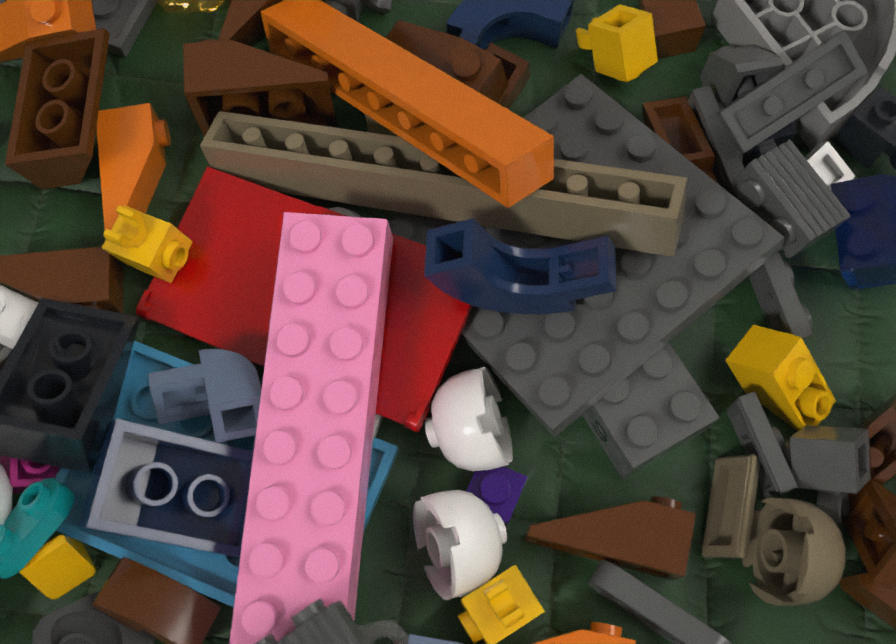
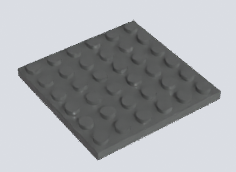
M582 74L524 117L525 120L554 136V159L687 177L684 219L675 256L670 257L615 248L616 292L575 300L574 311L552 314H515L483 309L476 306L472 307L460 337L554 438L783 247L784 242L783 235ZM400 212L388 223L392 234L426 246L427 230L456 223L457 221ZM482 226L496 240L518 248L548 249L579 242Z

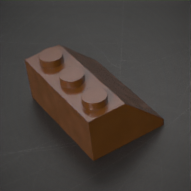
M105 28L26 42L5 165L41 189L81 184L91 161L110 33Z

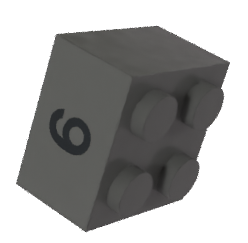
M667 343L582 414L623 480L705 432L720 418L670 343Z

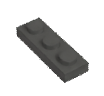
M846 31L837 32L715 114L738 152L745 153L869 71Z

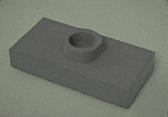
M755 391L738 397L727 408L726 412L745 455L757 456L760 464L758 485L763 497L766 499L768 497L777 498L785 495L798 486L784 457L786 450L784 439L775 426H770Z

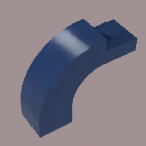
M464 0L455 9L446 23V33L461 37L483 50H486L490 43L494 44L508 38H526L558 48L571 19L575 0Z
M472 218L427 230L424 276L449 296L483 309L515 314L568 312L575 310V300L616 292L615 245L608 236H602L555 248H518L496 240Z

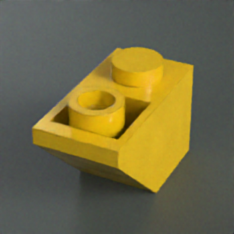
M753 325L725 360L743 390L747 394L755 391L763 406L797 432L806 425L818 426L828 416L836 402L834 395L800 336Z

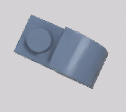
M204 349L199 350L201 364L148 373L150 391L159 425L211 414L216 443L256 435L262 389L256 368L244 356L228 350Z

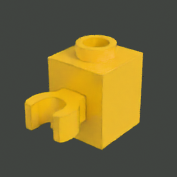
M619 4L600 17L593 18L592 22L588 24L589 30L583 28L575 30L578 46L581 49L592 50L596 72L615 78L618 81L628 82L636 79L643 71L658 62L653 18L650 12Z
M119 205L116 209V212L119 214L111 230L105 229L103 233L106 240L102 249L127 266L172 283L178 270L186 263L188 250L193 241L171 223L125 205Z
M515 564L462 598L460 603L465 611L457 617L473 644L480 640H483L485 644H496L545 611Z

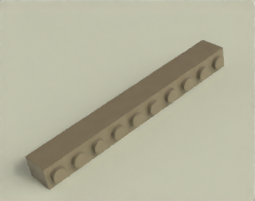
M219 111L200 144L211 168L280 193L457 222L474 218L481 226L579 242L608 236L614 243L615 248L670 257L675 256L684 219L687 177L554 159V179L510 208H507L398 136Z

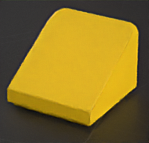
M61 534L43 545L25 567L19 571L39 591L52 600L65 595L97 572L83 543Z

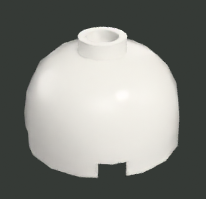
M488 368L471 369L450 377L439 387L432 401V417L425 419V431L430 445L433 448L440 447L448 461L458 468L469 471L500 468L509 465L508 462H512L513 459L507 416L501 417L497 402L502 401V398Z
M462 490L442 491L420 497L421 500L415 502L413 510L415 539L418 550L426 545L434 565L423 566L434 590L443 600H449L455 597L466 596L489 582L498 571L502 559V544H505L507 540L506 528L500 515L497 513L493 514L488 505L474 494Z

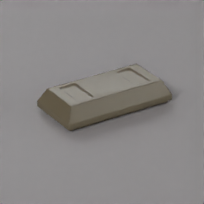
M741 455L716 458L701 556L744 558L748 555L760 471L757 456Z

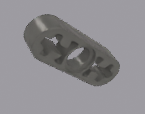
M601 560L587 582L601 596L673 644H732L725 637L608 561Z

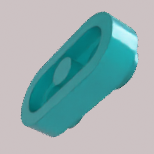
M47 478L29 485L21 494L18 504L12 509L4 524L0 525V578H9L21 571L69 515L74 504V493L55 478Z

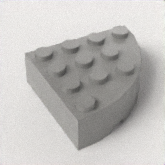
M718 0L710 19L730 46L737 48L755 45L780 56L783 63L781 69L837 32L846 31L869 72L796 119L797 133L811 151L817 145L828 141L840 132L851 115L872 94L896 53V0Z

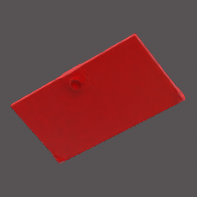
M207 166L177 228L193 241L188 250L187 261L178 270L172 283L153 277L148 290L144 291L137 305L136 315L162 324L219 349L238 353L250 362L264 367L284 212L334 216L346 215L321 206H315ZM392 234L393 247L375 414L402 424L405 428L418 433L424 424L431 402L473 305L449 296L424 276L425 245Z

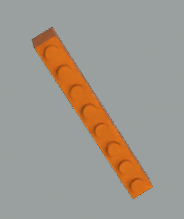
M283 0L260 11L269 51L277 56L327 72L331 92L505 207L510 208L554 179L553 135L321 0Z

